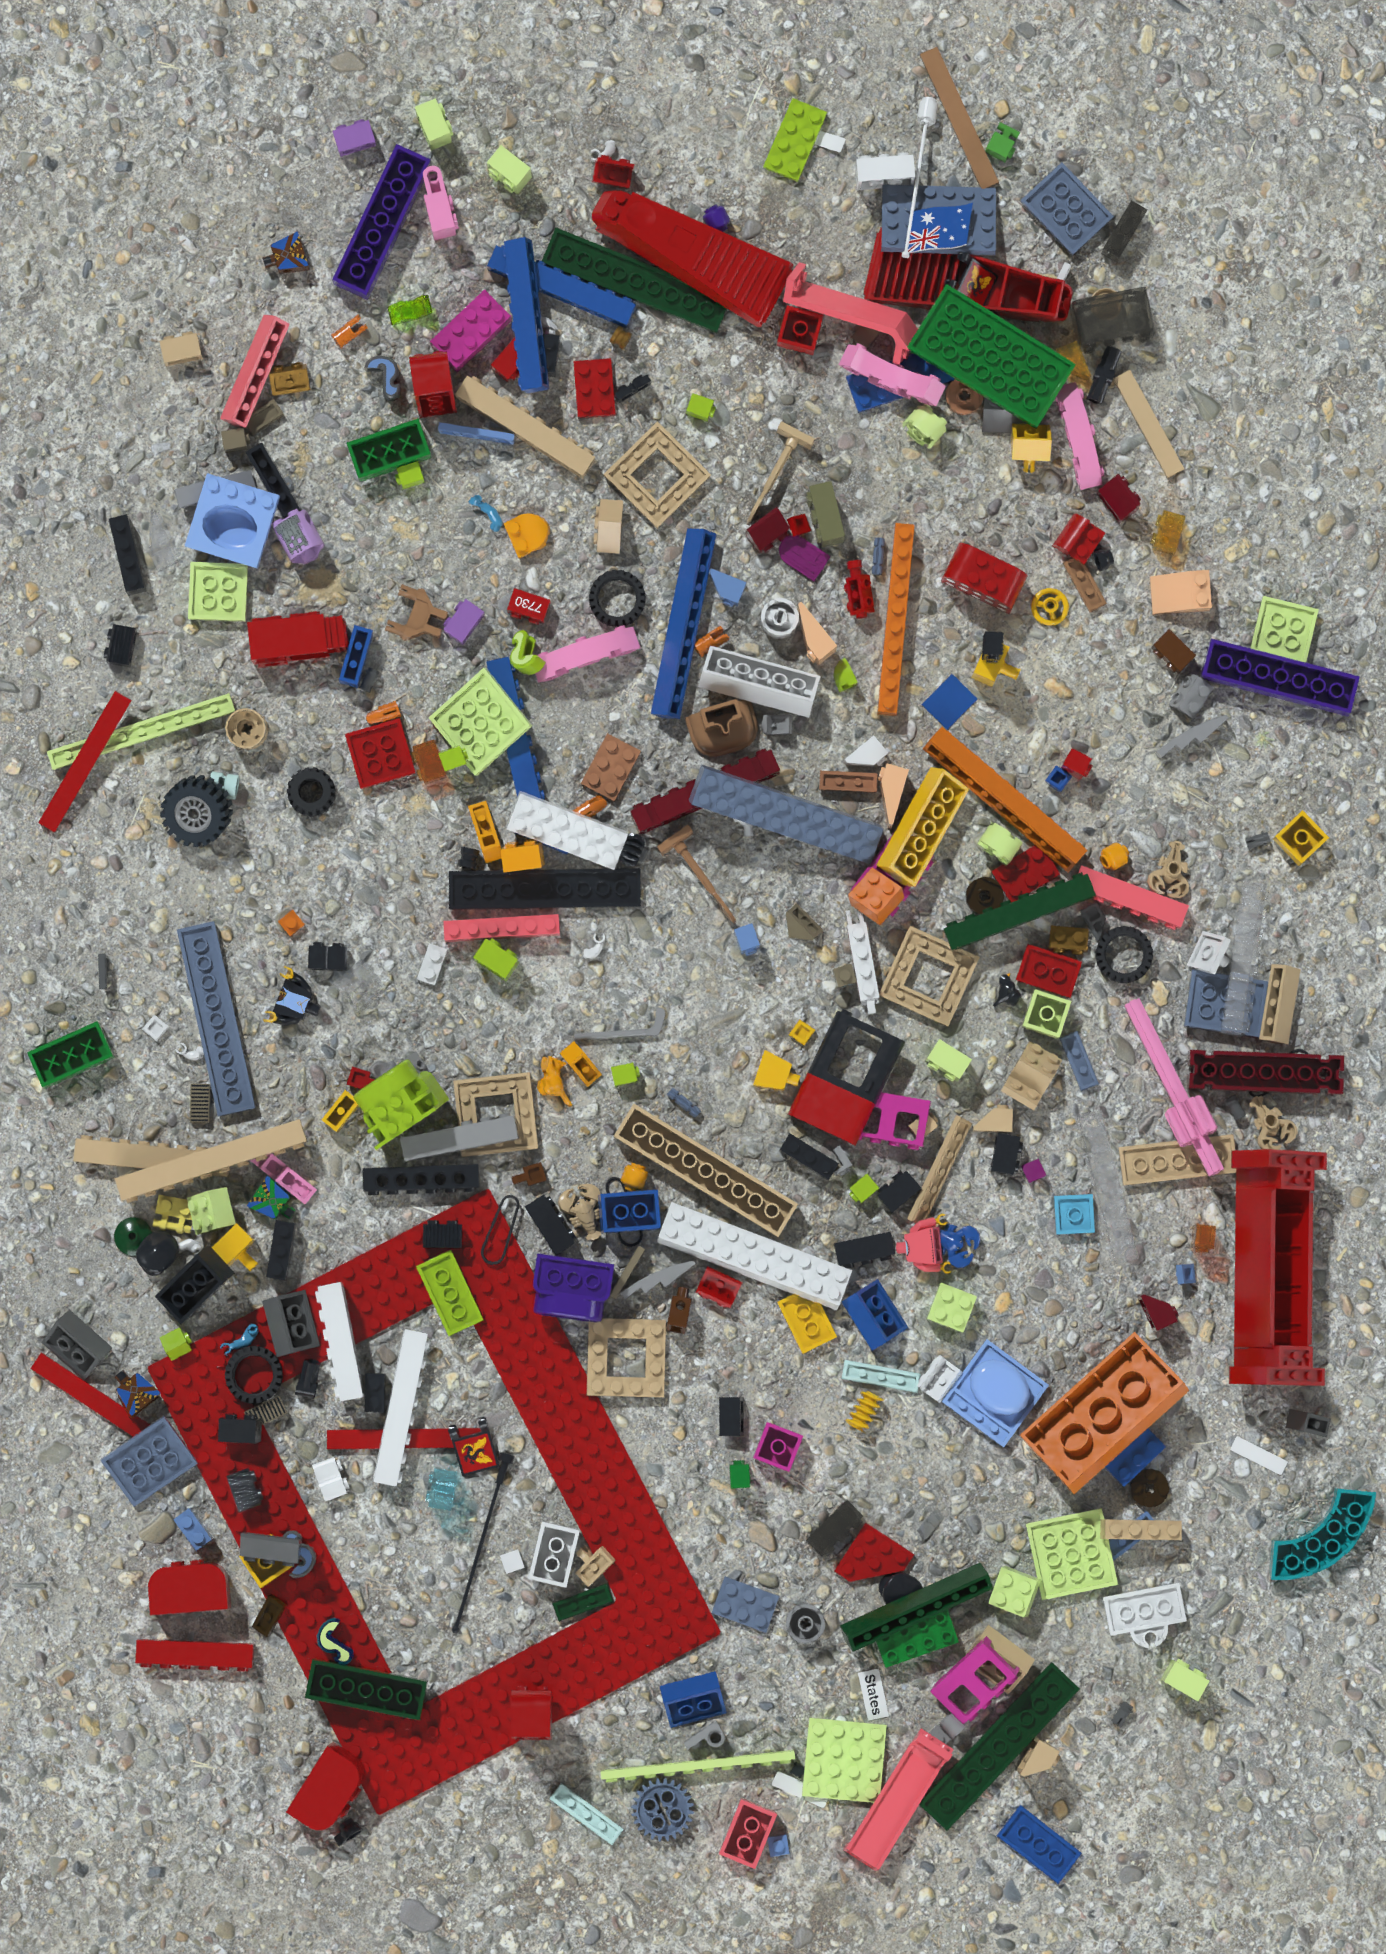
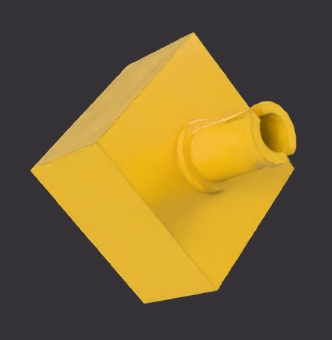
M1012 423V460H1024L1023 471L1028 473L1030 465V473L1035 472V461H1050L1052 444L1050 425H1038L1037 429L1029 424Z
M1003 644V655L998 663H986V660H982L981 654L971 678L992 687L998 674L1000 675L1001 673L1016 680L1021 669L1005 663L1004 659L1010 647Z
M238 1223L212 1247L229 1267L237 1260L249 1272L258 1265V1262L247 1252V1249L256 1240Z

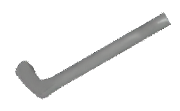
M662 1008L656 1009L655 1023L652 1028L575 1033V1041L658 1036L663 1026L665 1010Z

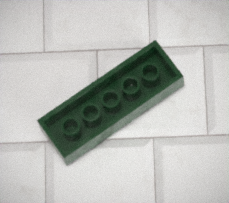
M314 1658L311 1663L305 1698L420 1720L428 1680Z

